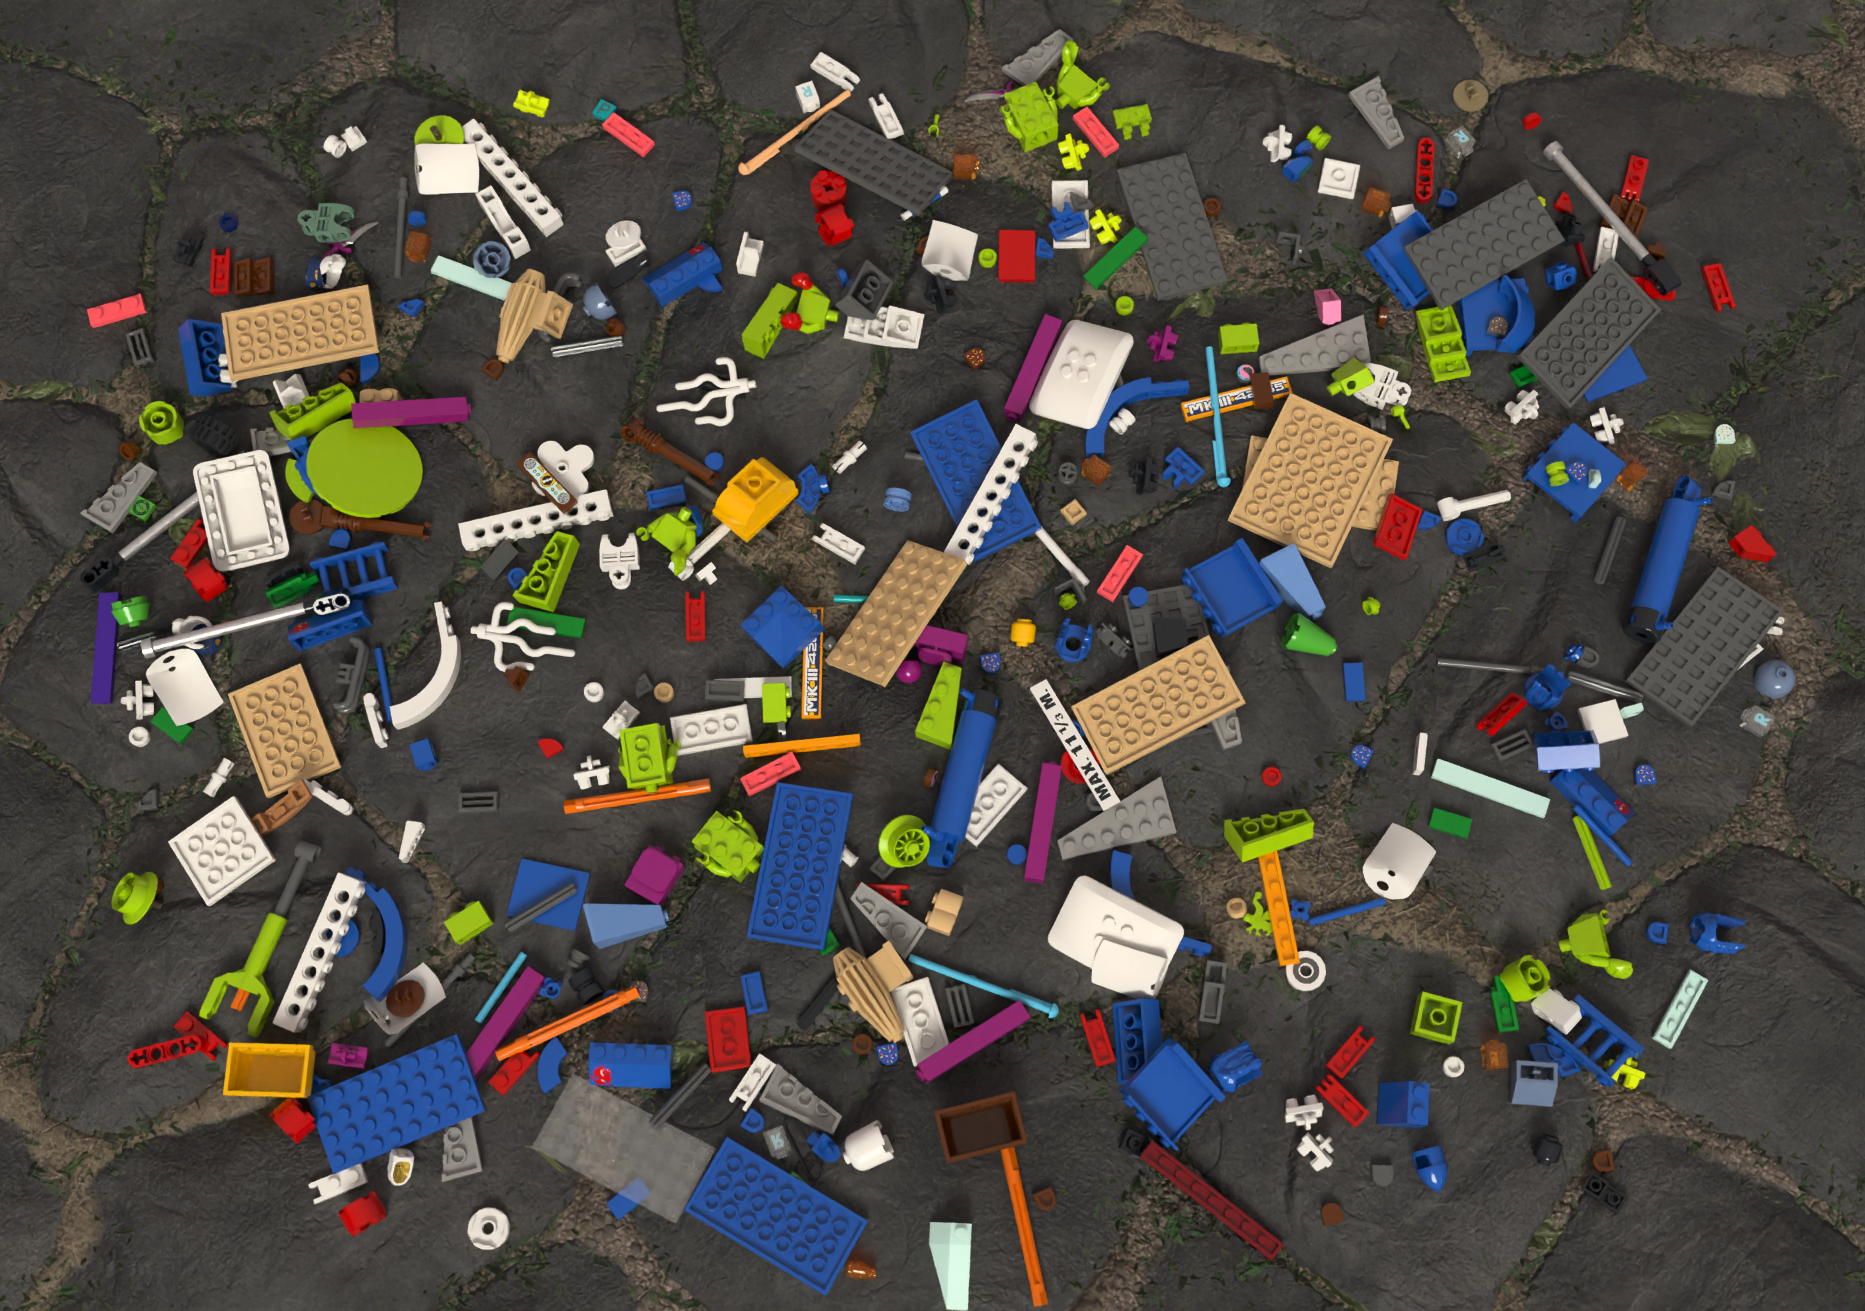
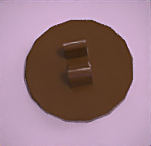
M311 499L309 504L302 500L296 503L289 515L290 524L293 529L305 535L314 534L321 530L323 527L319 526L323 504L314 499Z
M405 980L397 983L387 994V1009L392 1015L397 1017H407L414 1014L424 1002V988L419 982L414 980Z

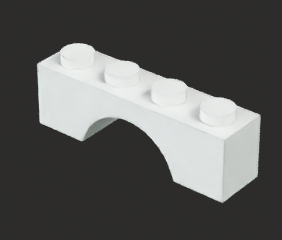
M489 186L476 193L475 195L480 206L514 258L516 259L531 251L527 239L510 218L493 187Z

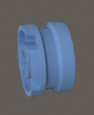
M888 488L886 490V498L883 503L886 508L899 512L909 510V501L912 497L909 491L901 488Z

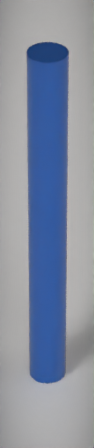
M376 648L374 653L387 722H392L390 711L392 701L382 648Z
M1579 804L1572 808L1627 867L1633 863Z
M1384 897L1314 916L1307 920L1309 926L1379 907L1386 903Z

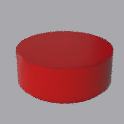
M1531 113L1523 119L1522 124L1525 129L1529 130L1538 126L1542 119L1538 113Z
M1267 767L1261 775L1262 782L1268 787L1277 786L1282 778L1280 770L1276 767Z

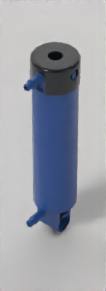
M1687 475L1679 478L1672 498L1664 502L1632 604L1622 628L1623 633L1627 637L1638 642L1647 644L1658 643L1662 638L1664 630L1673 628V623L1667 622V616L1701 511L1699 507L1700 505L1713 502L1711 497L1699 498L1702 487Z
M977 688L960 689V694L964 697L933 816L930 826L924 825L921 828L925 834L932 838L927 854V862L932 867L949 868L953 863L958 842L965 841L996 723L999 720L1003 705V699L999 695L987 690Z

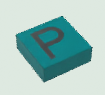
M601 99L592 114L594 117L605 122L613 112L617 111V107Z

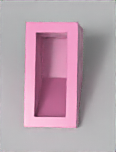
M1333 289L1314 290L1318 317L1322 323L1331 325L1341 321V300Z

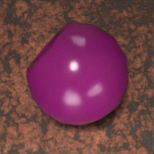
M904 658L896 670V676L904 683L916 682L922 673L919 661L910 658Z

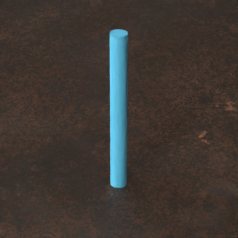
M523 952L519 953L475 1018L476 1021L479 1023L484 1021L526 959V954Z

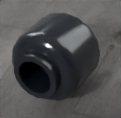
M1543 1134V1136H1539L1536 1139L1533 1156L1538 1158V1163L1550 1166V1163L1559 1162L1563 1145L1559 1142V1138Z

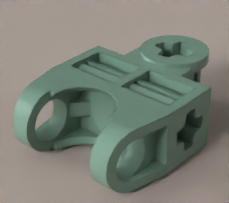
M319 203L318 210H304L299 213L297 220L302 225L303 232L306 235H315L319 243L343 242L350 239L351 231L341 226V224L353 219L355 211L350 206L343 204Z

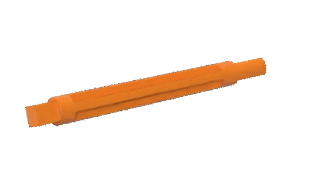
M710 779L658 786V792L646 793L645 788L564 801L565 814L707 793L711 792Z
M636 986L615 993L515 1039V1041L496 1049L495 1054L498 1060L501 1061L518 1052H523L629 1003V1001L640 997Z
M1015 1148L1003 1149L1000 1151L1034 1307L1048 1304Z

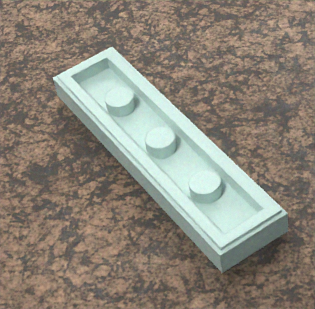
M1691 969L1688 970L1652 1039L1669 1049L1673 1047L1708 979Z

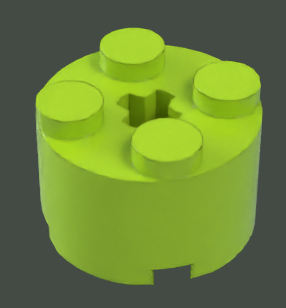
M156 401L144 408L145 411L140 415L139 423L142 430L155 443L159 445L169 444L183 436L184 421L173 406L162 401Z
M1526 955L1507 965L1500 974L1501 981L1515 1002H1527L1547 992L1550 985L1548 986V980H1550L1548 969L1542 961L1531 958L1533 957L1531 955Z

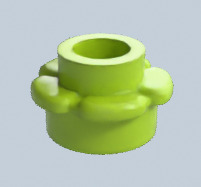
M1066 593L1062 595L1059 605L1064 610L1072 608L1077 603L1075 594L1070 595Z
M1368 597L1362 603V607L1367 615H1376L1379 612L1380 604L1377 599Z

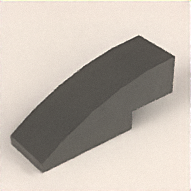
M1206 957L1199 1021L1219 1024L1225 988L1226 960Z

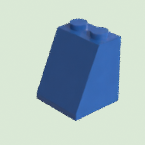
M1414 1081L1379 1083L1377 1125L1412 1129L1427 1126L1430 1083Z

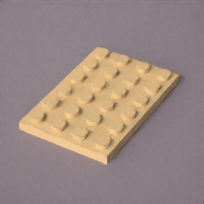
M301 663L228 694L264 793L268 799L289 790L301 779L311 781L342 767Z

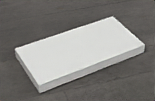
M1088 180L1052 181V207H1056L1059 212H1063L1064 202H1068L1073 211L1072 214L1076 213L1070 200V195L1079 194V196L1087 199ZM1088 209V210L1082 211V213H1083V215H1084V217H1085L1087 223L1089 224V209ZM1089 228L1057 242L1053 238V248L1090 247Z
M746 704L670 717L674 743L677 740L676 738L681 743L678 756L753 742Z
M997 764L986 776L978 789L965 837L976 847L1028 790L1026 786L1000 764Z
M928 977L900 985L891 991L894 1004L906 1030L904 1037L915 1067L921 1061L949 1045V1041Z

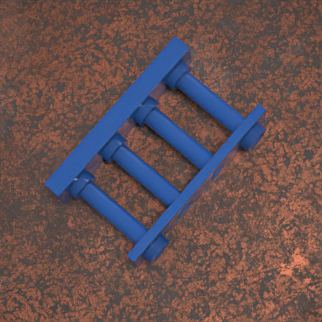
M373 542L370 546L330 557H319L315 561L310 562V566L314 571L320 572L324 591L332 590L327 568L338 566L342 586L351 592L350 601L398 589L395 579L387 575L382 553L389 552V548L384 542ZM375 555L380 578L371 582L368 578L364 558ZM357 561L361 583L358 586L352 587L350 586L345 563ZM344 596L337 597L339 601L347 600Z
M1578 994L1573 1001L1580 1007L1581 1016L1586 1017L1590 1025L1572 1044L1562 1037L1564 1033L1558 1029L1554 1030L1550 1026L1547 1028L1545 1035H1547V1039L1553 1045H1559L1595 1075L1596 1080L1602 1086H1608L1611 1089L1615 1083L1612 1076L1629 1057L1638 1059L1645 1048ZM1600 1029L1606 1034V1039L1589 1057L1585 1056L1578 1049L1596 1030ZM1613 1043H1617L1623 1048V1052L1606 1071H1603L1595 1062Z

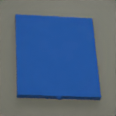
M1630 345L1583 394L1587 403L1648 379Z
M521 859L506 916L513 918L569 883H573L577 893L530 920V922L576 931L591 874Z

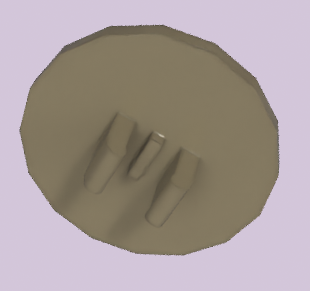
M1464 80L1454 88L1453 100L1457 107L1463 111L1476 112L1486 105L1488 92L1484 85L1478 81Z

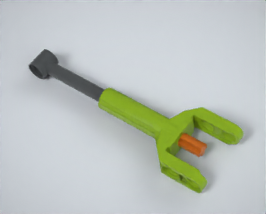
M304 840L299 841L294 853L298 857L274 913H268L244 968L214 979L201 1007L200 1017L209 1020L217 1012L228 985L239 988L231 1008L241 1012L250 993L260 996L248 1023L247 1033L254 1038L260 1035L274 1005V999L266 985L263 974L288 921L284 917L309 862L315 863L321 852L320 846Z

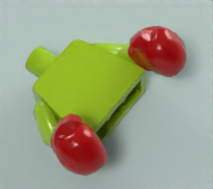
M801 271L793 274L791 277L792 284L796 287H801L803 290L797 312L783 314L780 318L781 325L786 329L799 330L803 333L811 334L824 330L827 320L838 322L839 311L830 310V299L813 284L808 274Z

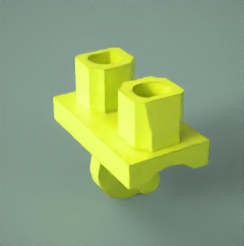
M519 90L513 106L523 112L537 114V116L543 118L547 112L550 100L535 95L533 91L525 92Z
M1071 134L1065 135L1066 140L1058 143L1061 154L1070 152L1069 156L1062 158L1063 166L1065 169L1075 167L1077 171L1081 170L1082 166L1079 155L1082 159L1085 158V153L1089 151V146L1083 144L1082 140L1077 141L1076 146V142L1072 139Z
M1096 210L1095 213L1097 215L1090 219L1089 222L1094 230L1102 226L1105 230L1097 234L1099 241L1102 245L1109 241H1112L1113 244L1116 243L1118 240L1112 228L1114 227L1115 231L1120 229L1118 225L1121 222L1120 216H1113L1110 213L1107 215L1109 218L1107 221L1101 210Z
M1629 1057L1612 1078L1616 1082L1619 1074L1625 1075L1623 1086L1635 1089L1639 1080L1644 1079L1646 1073L1634 1069L1637 1067L1638 1062L1633 1061ZM1614 1060L1604 1061L1603 1067L1607 1070Z

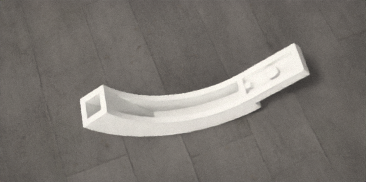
M442 601L434 603L442 645L439 666L432 680L419 694L406 702L390 706L392 722L397 730L413 725L435 711L446 699L457 679L461 662V645L458 637L454 635L452 625H449L448 618H451L450 610L448 607H445Z

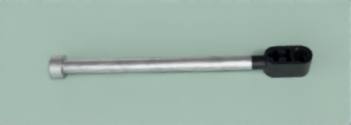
M1554 141L1548 145L1543 154L1548 160L1553 159L1646 266L1644 274L1656 290L1665 296L1681 286V279L1664 259L1660 258L1656 261L1562 153L1563 147L1559 142Z
M197 491L113 557H101L81 573L80 581L92 591H98L117 577L121 564L200 504ZM93 577H95L94 581L91 582V583H89V581H90Z
M339 587L320 592L311 601L155 641L153 638L141 640V649L145 658L148 659L157 656L159 651L315 611L317 614L325 615L344 610L350 604L351 592L345 587ZM344 596L347 600L339 601L337 597Z

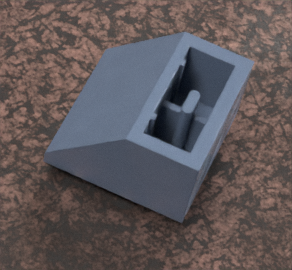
M1521 1060L1511 1062L1510 1104L1552 1107L1558 1085V1063Z

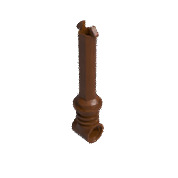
M632 418L621 428L620 433L625 441L638 442L642 447H646L649 454L659 453L704 480L707 484H715V481L712 480L713 477L717 480L720 479L718 472L715 473L666 443L663 434L654 433L649 428H646L641 419Z
M322 506L319 526L330 529H338L340 527V529L352 530L354 533L366 529L422 537L423 541L430 538V536L425 535L426 528H432L428 522H425L424 525L382 518H363L343 513L328 506Z

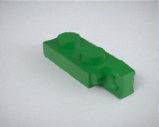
M315 571L306 575L305 573L298 574L265 590V594L275 609L308 593L313 588L312 585L320 580Z
M1500 975L1492 977L1493 987H1490V997L1497 1033L1517 1031L1519 1026L1514 1001L1501 981Z

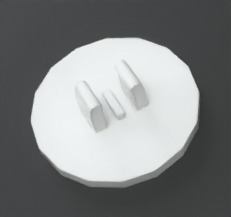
M633 221L618 222L608 229L606 241L614 249L629 248L639 240L641 229Z

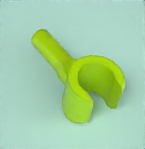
M938 114L935 115L934 123L928 129L929 136L933 130L937 131L936 137L939 136Z
M1401 405L1393 406L1391 408L1392 416H1399L1406 430L1409 429L1410 425L1405 418L1404 407Z

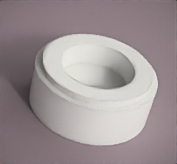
M591 682L585 686L584 695L588 701L598 702L603 698L604 690L599 683Z
M135 727L129 733L130 742L137 747L147 745L151 738L150 732L144 727Z
M1451 1056L1443 1062V1071L1449 1077H1457L1464 1071V1063L1459 1057Z

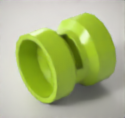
M1317 125L1310 131L1306 140L1314 143L1315 147L1321 151L1329 143L1331 136L1328 133L1322 132V128Z
M1554 462L1545 467L1547 474L1550 475L1549 482L1551 486L1563 485L1569 481L1568 474L1564 471L1566 469L1564 462Z

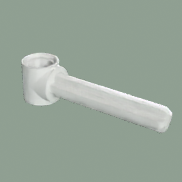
M1503 490L1461 501L1448 497L1438 501L1437 505L1442 520L1450 521L1459 517L1460 512L1509 501L1511 494L1508 490Z
M723 523L719 525L687 555L686 567L678 577L682 581L686 580L694 571L693 564L730 532L731 529ZM671 561L668 568L674 572V563Z

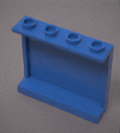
M1418 210L1363 252L1406 311L1414 307L1429 294L1423 281L1403 251V248L1408 244L1434 231L1426 222L1425 216L1419 213Z
M1525 278L1512 279L1528 295L1529 288L1525 284ZM1501 279L1493 281L1457 302L1459 325L1462 331L1461 339L1467 352L1466 356H1471L1473 351L1496 350L1497 341L1503 338L1486 333L1488 325L1494 317H1502L1507 321V332L1509 333L1515 325L1516 303L1507 302V296L1504 293H1498V284ZM1532 334L1528 342H1526V344L1522 346L1521 349H1524L1535 337V335Z
M1573 422L1569 428L1565 426L1558 435L1561 437L1558 440L1554 438L1547 446L1549 450L1546 453L1541 452L1536 458V465L1533 466L1531 464L1524 472L1526 476L1523 482L1527 479L1531 480L1573 514L1570 519L1576 523L1627 464ZM1562 461L1567 468L1570 464L1579 461L1586 465L1588 471L1590 469L1599 470L1601 482L1596 488H1589L1587 473L1585 478L1577 485L1569 478V481L1563 485L1551 486L1549 482L1550 475L1547 474L1545 467L1551 463Z
M1243 538L1237 540L1228 549L1191 569L1185 568L1182 573L1184 585L1186 587L1189 586L1195 602H1199L1203 615L1210 619L1214 632L1217 635L1219 634L1221 638L1275 610L1283 602Z
M1170 1038L1166 1039L1119 1090V1093L1124 1097L1122 1101L1129 1108L1133 1107L1136 1110L1134 1114L1142 1122L1146 1121L1148 1123L1147 1128L1151 1133L1160 1136L1159 1142L1167 1149L1171 1147L1176 1151L1178 1147L1174 1143L1214 1100L1221 1103L1226 1098L1179 1043Z

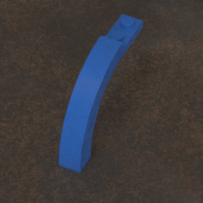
M1151 377L1129 382L1114 390L1110 394L1096 426L1087 430L1084 450L1085 460L1104 458V435L1110 420L1122 408L1143 399L1188 395L1189 381L1178 379L1173 382L1165 383L1164 381H1158L1152 384Z
M1113 850L1109 870L1110 888L1135 900L1130 886L1129 875L1133 856ZM1183 936L1176 950L1185 951L1187 949L1193 951V955L1204 957V955H1209L1212 945Z
M350 866L345 872L351 877L366 882L364 886L366 888L365 893L377 905L385 924L386 943L382 959L373 975L362 985L381 1003L396 984L404 966L407 952L406 925L400 908L393 897L384 888L380 890L372 881L368 884L364 879L366 875L359 868L355 870Z

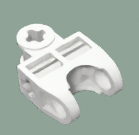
M1364 364L1368 367L1375 382L1354 393L1355 397L1366 404L1382 410L1386 402L1394 406H1404L1407 403L1411 394V388L1408 384L1396 380L1398 371L1382 365Z
M629 533V538L621 547H615L610 543L609 534L602 535L599 549L600 568L602 572L609 571L610 579L615 588L620 590L626 589L631 583V570H640V552L635 533Z

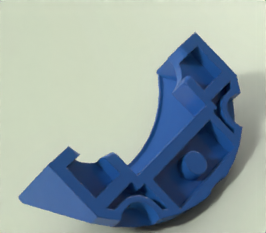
M1503 275L1498 284V293H1504L1507 296V302L1516 303V322L1510 333L1507 332L1504 339L1497 341L1496 352L1516 353L1528 342L1535 326V311L1527 293L1511 278Z

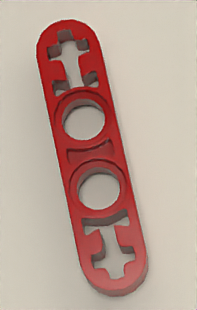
M1422 138L1416 150L1414 197L1420 204H1426L1430 201L1433 190L1435 145L1430 138ZM1423 145H1427V148H1428V150H1427V152H1426L1425 154H1424V149H1425V147H1424ZM1425 159L1430 165L1423 166L1420 161ZM1425 175L1429 181L1422 182L1419 177ZM1423 188H1425L1424 195H1426V197H1422L1421 192Z
M199 1034L189 1035L135 1049L129 1053L128 1063L131 1067L139 1068L199 1053L205 1048L206 1041ZM198 1041V1045L195 1047L187 1048L186 1044ZM174 1043L180 1046V1052L177 1055L172 1052ZM156 1048L161 1050V1057L159 1059H155L153 1056ZM138 1056H147L146 1059L136 1061V1057Z

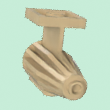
M527 269L515 283L511 284L499 316L501 323L496 355L499 356L498 360L509 363V361H514L533 329L545 331L561 339L573 304L555 292L548 290L546 293L545 275L538 271Z
M889 941L882 945L883 948L868 959L849 947L842 950L833 957L836 977L839 982L836 985L842 995L847 994L850 998V1001L847 1003L854 1012L858 1010L889 1042L893 1041L896 1043L904 1038L903 1033L906 1030L890 992L907 981L908 983L913 980V975Z

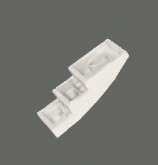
M889 305L888 308L881 307L874 320L848 316L843 338L882 346L917 349L924 314Z

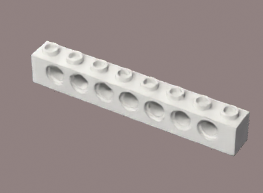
M473 118L462 126L464 144H475L479 162L539 230L547 237L563 225L561 212L551 206L552 203L546 195L543 197L540 194L539 187L529 181L530 178L525 171L521 172L518 169L519 166L516 161L508 158L506 150L497 145L498 142L493 135L489 136L486 133L487 130L481 122L478 124Z
M1015 424L944 553L964 559L968 565L972 563L974 551L982 545L983 535L991 529L993 517L1000 513L1002 501L1009 497L1011 485L1019 479L1021 467L1026 466L1030 451H1034L1038 444L1036 433ZM1019 445L1024 447L1020 452L1014 450ZM1010 461L1015 463L1011 468L1005 466ZM999 478L1006 479L1003 484L996 483ZM990 494L997 495L994 500L987 499ZM981 510L988 511L987 515L983 517L979 516L978 513ZM973 526L979 527V529H978L977 532H975V533H970V532H969V529H970L971 527H973ZM964 542L969 543L967 549H961L960 545Z
M607 489L575 496L574 498L578 503L565 514L552 502L459 523L462 545L466 551H477L480 547L497 546L504 539L509 542H515L523 537L532 538L540 533L549 534L557 529L566 530L574 525H588L591 521L608 520L609 517L614 516ZM591 506L596 507L594 511H588ZM574 510L578 511L574 516L569 515ZM559 515L558 519L551 520L552 516ZM541 519L540 523L533 524L534 520ZM518 523H521V524H522V526H521L520 528H518V529H515V528H514L516 524H518ZM498 528H504L501 533H496ZM480 532H485L483 537H477Z
M338 872L273 1020V1024L292 1032H301L306 1028L308 1024L307 1017L316 1005L317 1000L315 999L318 992L324 987L325 981L323 980L326 973H329L332 969L333 957L341 948L340 941L348 932V923L357 911L356 904L359 898H362L366 888L364 886L366 882ZM345 892H348L349 899L346 902H344L343 894ZM339 910L341 917L336 921L334 915ZM329 929L333 932L331 939H328L326 936ZM321 948L325 951L322 958L318 956V951ZM312 967L316 968V975L314 977L310 975ZM305 985L308 987L306 996L302 994V988ZM296 1004H298L300 1007V1011L297 1015L294 1013V1007Z

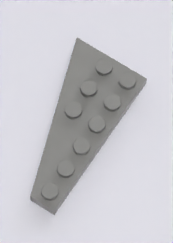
M1364 314L1259 356L1260 373L1268 372L1269 376L1334 371L1353 358H1356L1363 364L1371 363Z
M1161 776L1057 840L1062 861L1176 834V828Z

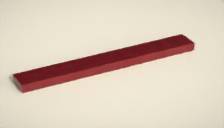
M1153 1140L1148 1143L1139 1157L1265 1257L1273 1261L1284 1243Z

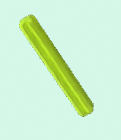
M1577 815L1573 818L1599 887L1601 890L1609 889L1612 885L1590 829Z

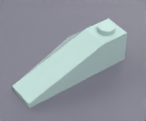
M930 1222L929 1245L946 1308L949 1310H968L972 1224Z

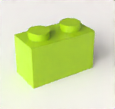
M1246 322L1241 325L1225 324L1220 326L1218 332L1220 354L1256 352L1259 346L1257 324Z
M786 683L762 684L763 723L787 722L788 717H791V706H787V698H790V686L786 687Z
M479 901L468 903L463 911L452 913L447 917L448 920L444 922L454 941L459 945L494 924L485 907Z

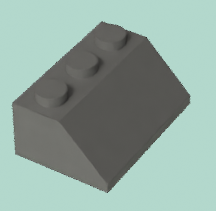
M866 259L854 268L835 306L849 317L874 320L894 282Z

